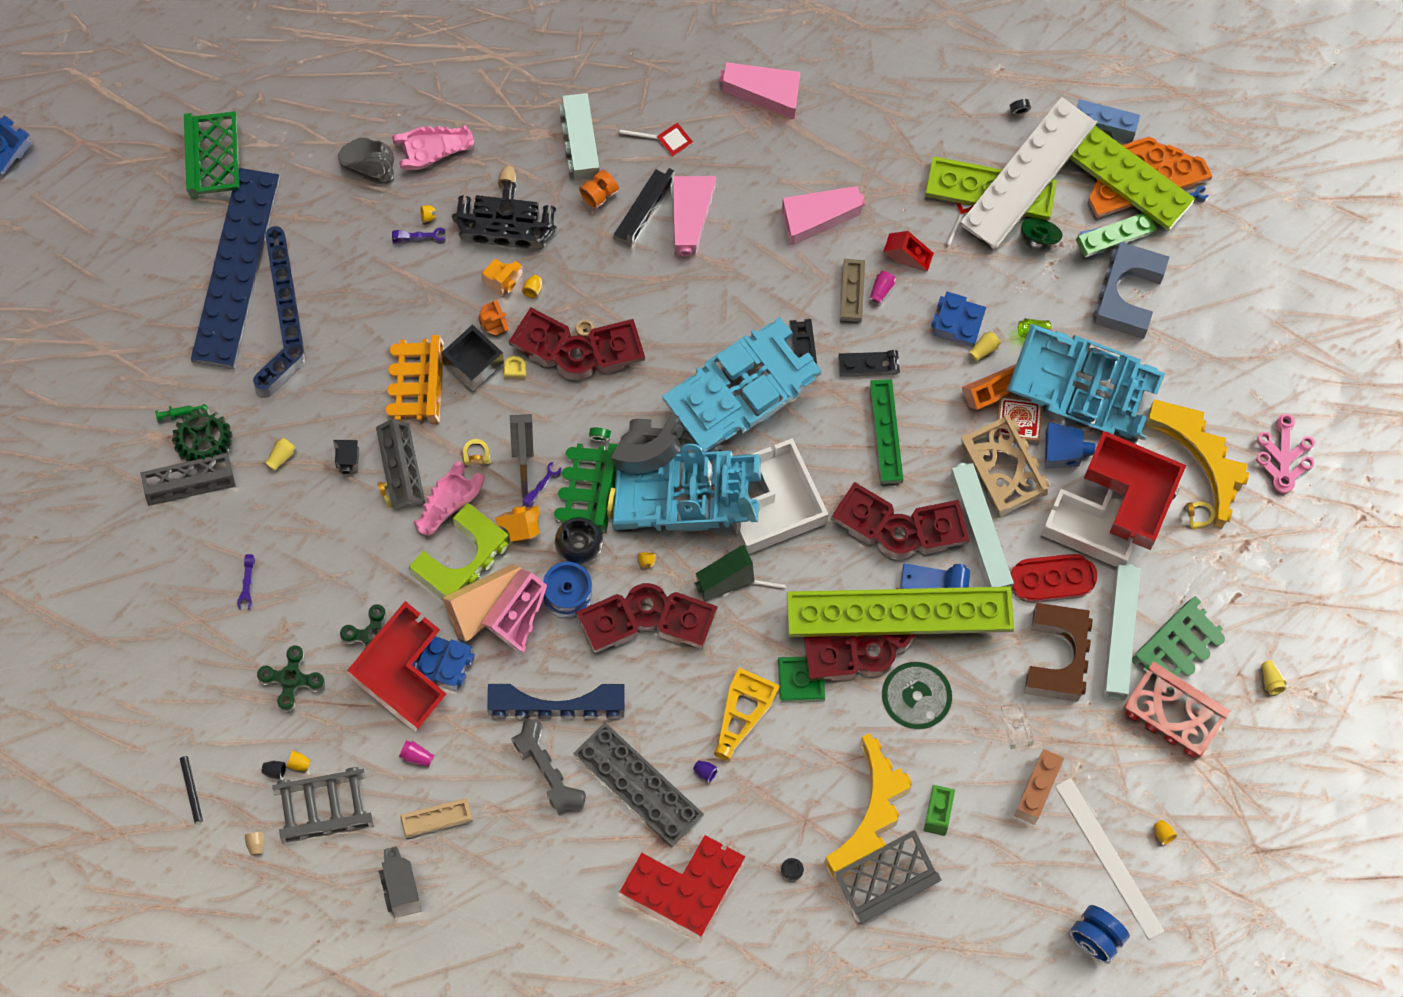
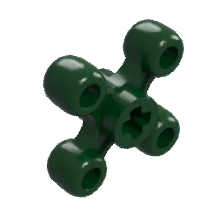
M379 604L372 605L369 608L368 617L370 624L365 629L360 630L353 625L343 626L340 630L341 640L346 644L361 642L367 647L372 641L370 636L374 635L375 637L382 629V622L386 618L385 608ZM376 612L381 613V614L378 615V616L374 615V613H376Z
M297 645L287 649L286 657L288 664L282 670L277 671L265 665L257 671V678L261 684L270 685L278 683L282 686L283 691L277 699V705L283 712H290L295 708L296 700L294 693L300 687H307L311 691L319 692L325 686V679L322 674L318 672L303 674L299 670L305 654L303 649ZM295 653L299 654V655L296 656V657H293V656H292V655L295 654ZM264 674H269L268 677H263ZM289 676H291V678H295V680H294V681H291L290 679H287V678H288ZM315 680L319 681L317 684L312 683ZM284 701H290L288 704H283Z

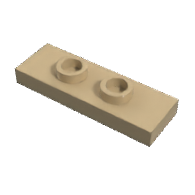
M468 798L400 815L405 839L473 822Z

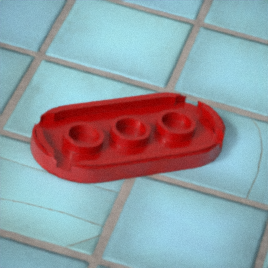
M1080 554L1024 559L1018 562L1010 573L1014 583L1011 591L1017 598L1029 603L1084 597L1094 589L1098 578L1095 565Z

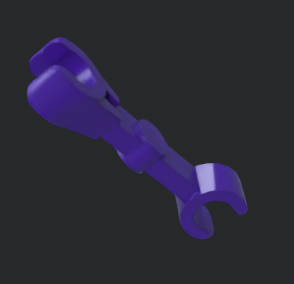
M436 228L431 233L419 231L409 233L402 230H393L392 242L400 244L409 240L422 241L433 239L436 243L443 244L446 238H439L437 235L445 234V229Z
M550 462L547 466V475L537 484L535 490H532L524 497L522 506H525V508L533 506L538 498V494L545 489L550 479L558 478L561 475L562 468L560 467L557 472H552L550 469L553 468L554 462Z
M246 554L244 558L243 589L237 600L239 610H241V603L243 601L249 602L248 610H251L253 607L250 589L255 558L252 554Z

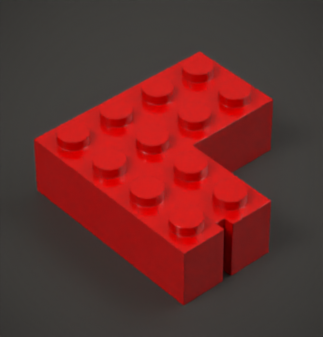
M1103 431L1084 479L1125 495L1109 533L1127 541L1129 537L1133 538L1132 543L1151 550L1186 465Z
M404 601L344 674L415 732L446 696V693L412 665L440 629L426 617L418 623L416 619L421 613Z
M704 835L685 871L681 874L641 852L619 891V899L701 943L739 874L746 856L729 847L723 850V844Z

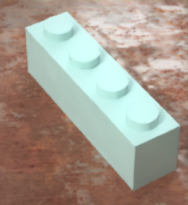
M588 93L562 96L563 104H559L560 117L565 119V123H562L563 136L567 135L568 141H565V151L571 157V160H568L569 173L573 172L574 180L592 178L599 172V162Z

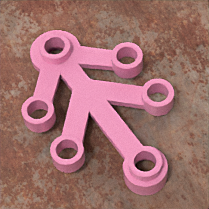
M1289 414L1280 415L1276 421V428L1281 432L1280 450L1271 442V435L1268 432H1261L1257 437V443L1264 447L1280 464L1279 471L1270 462L1271 457L1267 452L1259 453L1256 458L1257 464L1264 467L1274 478L1273 486L1280 493L1292 491L1295 486V479L1305 471H1310L1314 466V460L1306 456L1302 458L1298 467L1289 472V464L1304 452L1312 450L1315 445L1314 439L1306 436L1302 439L1300 445L1290 452V431L1295 425V420ZM1283 419L1288 420L1290 424H1285ZM1261 437H1266L1268 441H1262ZM1304 442H1309L1311 446H1306ZM1260 457H1265L1267 461H1261ZM1303 462H1309L1310 466H1305ZM1281 479L1286 480L1288 484H1283Z

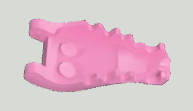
M466 125L458 129H449L448 126H437L436 128L431 126L418 127L409 132L392 136L394 145H402L406 159L399 162L400 168L403 170L426 168L448 155L470 149L474 145L472 132Z
M456 461L451 470L443 478L436 481L435 487L431 488L432 495L426 496L427 502L423 504L425 510L421 513L419 520H414L416 529L426 536L434 534L448 517L475 498L484 483V475L475 473L472 481L462 476L465 465L460 461Z

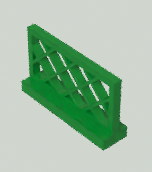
M236 111L193 116L192 113L184 114L186 190L190 198H200V194L240 190ZM224 119H232V124L226 130L219 125ZM200 122H210L212 124L206 132L200 129ZM218 128L223 133L217 140H214L209 135ZM226 136H229L233 142L226 149L220 143ZM207 138L213 144L205 151L200 147V144ZM218 146L224 152L215 159L210 153ZM227 155H230L233 158V162L226 167L221 161ZM208 157L213 163L205 170L201 167V163ZM217 166H220L224 171L216 178L211 172ZM228 174L234 177L233 184H224L221 181ZM207 176L214 180L209 187H202V182Z

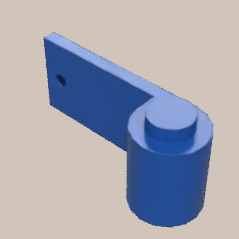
M904 563L901 589L969 587L970 570L964 564H954L948 570H941Z

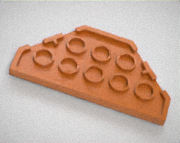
M1148 136L1122 145L1182 189L1210 181L1213 177L1204 158L1199 156L1193 157L1184 153V150L1169 144L1166 146L1156 142L1157 139ZM1098 179L1088 200L1096 219L1134 206Z

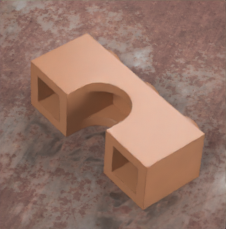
M1042 750L1014 817L1032 825L1036 824L1062 765L1063 757L1048 750Z

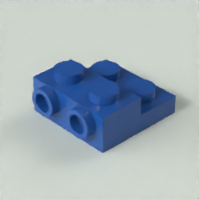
M5 115L2 118L0 117L1 174L6 173L16 158L21 159L32 144V141L28 139L30 134L20 127L18 130L13 127L14 122Z
M946 291L945 297L940 296L937 308L941 309L939 315H934L931 327L935 328L933 336L974 347L986 307L966 301L967 297Z
M435 636L424 649L416 669L437 686L456 692L459 686H463L467 675L464 672L467 666L472 665L475 654L473 653L472 646L453 639L448 641Z

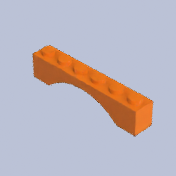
M1016 364L963 386L962 390L968 407L978 410L1009 394L1010 392L1006 390Z

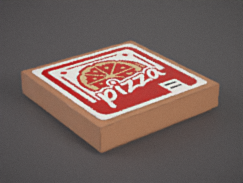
M1006 396L999 399L997 420L1005 415H1009L1011 420H1016L1020 428L1018 434L1021 438L1025 437L1027 442L1039 444L1043 406L1030 402V399ZM1000 429L996 431V439H999L1001 434L1004 440L1010 438L1007 430Z

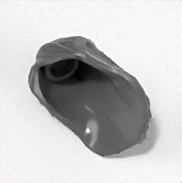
M358 138L344 145L339 151L338 161L342 165L378 178L380 181L392 180L394 173L392 169L394 164L393 151L391 147L382 141Z

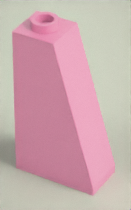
M726 62L725 70L720 71L719 82L723 83L722 91L786 117L795 118L800 72Z
M673 176L674 255L684 257L696 255L715 191L716 176Z
M858 186L783 198L782 211L790 245L799 243L860 215L865 201L863 193H859Z

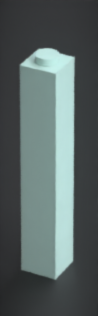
M960 463L952 468L950 479L957 500H959L986 587H1011L1012 589L1014 583L974 464Z
M1132 564L1118 565L1115 571L1102 698L1125 701L1129 694L1141 568H1137Z

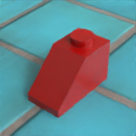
M909 231L889 233L883 250L896 263L921 271H928L934 254Z

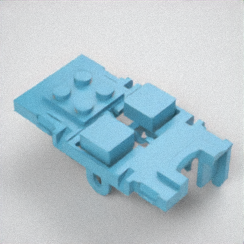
M780 317L774 320V323H769L758 332L754 329L751 331V336L745 335L706 361L702 369L700 367L696 368L695 376H690L662 396L663 401L673 414L679 416L684 429L696 445L702 448L703 452H707L722 441L728 440L737 434L738 430L744 433L759 422L765 421L778 409L798 397L803 386H808L816 380L815 378L821 375V369L809 353L798 358L790 349L787 340L792 337L793 332ZM754 362L757 365L761 364L763 366L750 377L746 373L748 370L753 369ZM766 371L769 375L765 376L762 373ZM727 373L731 380H735L740 376L742 382L738 386L729 389L727 386L731 383L724 374ZM743 388V396L756 411L757 417L740 394L735 397L732 393Z
M1031 324L1006 391L1030 399L1032 403L1041 406L1046 405L1047 411L1110 434H1114L1117 431L1120 432L1119 435L1130 439L1146 440L1147 436L1141 434L1147 417L1136 415L1144 391L1158 394L1165 373L1158 371L1153 366L1140 364L1141 359L1077 335L1069 338V335L1059 331L1055 333ZM1090 345H1093V346L1099 347V348H1101V349L1107 350V351H1109V352L1115 353V354H1117V355H1120V357H1118V356H1116V355H1113V354H1111V353L1102 351V350H1100V349H1097V348H1094V347H1090ZM1079 371L1092 376V380L1088 381L1075 376L1076 372ZM1111 379L1110 383L1114 384L1113 390L1099 385L1100 380L1108 381ZM1073 380L1088 385V391L1075 388L1072 385ZM1099 389L1111 394L1110 399L1104 398L1103 400L1101 396L1095 395L1096 390Z
M685 444L681 446L680 454H677L668 464L657 470L647 473H628L616 469V491L614 494L612 526L614 530L654 526V528H657V531H662V525H665L667 530L702 531L709 530L710 528H719L720 522H724L725 527H730V524L734 522H758L760 504L757 499H750L748 489L749 482L761 481L760 455L743 454L732 456L731 451L703 452L702 448L696 444ZM681 462H684L682 478L683 489H681L679 492H674V488H680ZM708 493L714 495V498H711V503L709 504L706 495H703V500H697L698 495ZM686 494L690 495V500L678 501L674 500V497Z

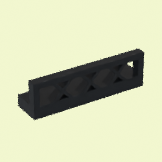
M668 168L667 172L663 173L655 169L615 231L614 239L631 248L634 246L671 188L675 170Z

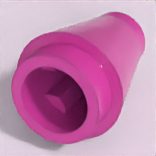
M881 271L880 274H877L869 297L870 300L881 304L896 285V277L887 271Z
M406 740L399 757L403 758L404 762L429 767L434 754H431L413 740L412 742Z

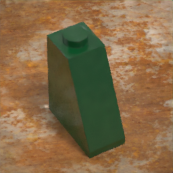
M745 545L736 548L696 573L697 582H694L697 594H702L705 601L755 582L753 562Z

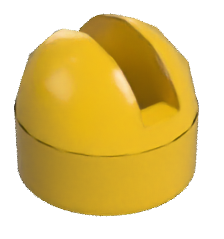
M422 205L420 207L423 223L431 222L436 218V215H432V211H436L433 206Z
M638 553V564L640 567L645 569L646 564H648V568L653 567L656 560L655 553Z

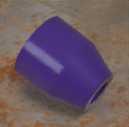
M698 760L693 767L697 776L707 783H711L718 773V767L706 761Z

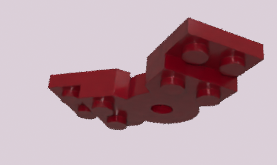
M530 307L509 340L510 346L528 354V358L546 368L556 366L558 372L570 380L586 379L595 370L601 374H607L623 370L625 365L645 361V354L634 319L591 329L586 338L579 335L571 336L567 325ZM573 355H580L581 358H580V359H573L572 356H573Z
M854 482L831 516V520L848 529L850 535L867 545L877 543L878 548L884 555L896 560L909 558L916 551L927 555L946 551L948 547L967 544L970 541L959 500L916 508L910 517L905 514H894L893 505ZM901 533L904 538L898 539L894 534Z
M642 583L634 586L626 598L615 594L576 611V616L594 653L613 645L617 647L635 639L639 630H657L660 638L680 645L683 642L703 649L718 606L678 592L671 593L667 597L659 586L651 583ZM643 604H649L653 608L651 610L645 611L641 608V606Z
M918 634L859 635L857 638L856 636L804 637L809 681L831 679V682L853 680L858 673L867 677H880L889 672L894 664L896 654L904 653L917 638ZM876 650L879 655L872 657L868 654V651Z

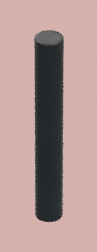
M183 756L179 758L194 823L199 824L203 822V816L189 757Z

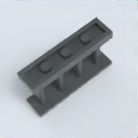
M351 767L346 769V772L297 781L280 780L277 784L272 785L274 795H281L286 824L283 829H279L282 844L374 827L371 812L367 813L363 808L359 780L366 779L364 768ZM350 782L355 813H353V816L344 817L340 812L336 784ZM327 786L332 817H330V820L321 821L317 816L313 789ZM304 790L309 821L305 825L298 826L294 821L290 793Z

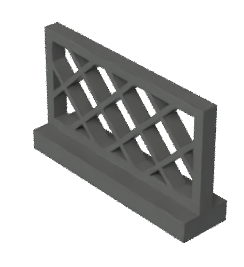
M532 414L510 415L512 457H520L522 498L528 494L526 457L534 456Z
M915 830L833 872L857 923H863L942 881L939 873L935 871ZM910 838H913L916 844L913 854L902 851L904 842ZM889 849L897 852L893 865L882 861L885 851ZM901 853L912 857L908 870L897 866ZM916 858L923 860L928 870L920 874L913 872ZM868 860L877 862L873 875L862 872L864 863ZM881 864L892 867L889 880L877 877ZM896 869L907 872L905 882L902 884L892 882ZM847 871L857 873L853 886L845 884L841 875ZM861 875L872 878L868 891L857 888ZM876 880L887 883L885 892L881 895L872 893ZM856 890L867 894L865 903L859 907L856 906L853 900Z

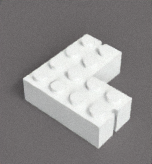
M793 438L774 445V458L772 459L771 447L752 454L760 455L761 481L759 482L765 493L753 498L757 499L760 504L758 522H734L731 524L735 533L738 534L741 546L745 545L749 554L827 524L829 514Z
M1060 489L1041 536L1115 567L1126 565L1134 547V543H1132L1133 538L1129 537L1127 541L1109 533L1125 495L1108 489L1103 504L1099 505Z

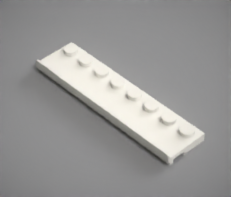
M1061 97L963 218L960 225L977 238L991 245L992 249H997L1096 126L1098 121L1093 120Z

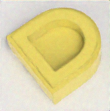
M510 356L505 360L504 379H526V364L521 357Z

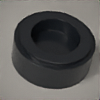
M1020 99L1009 105L1011 113L1014 115L1024 114L1031 109L1029 99Z

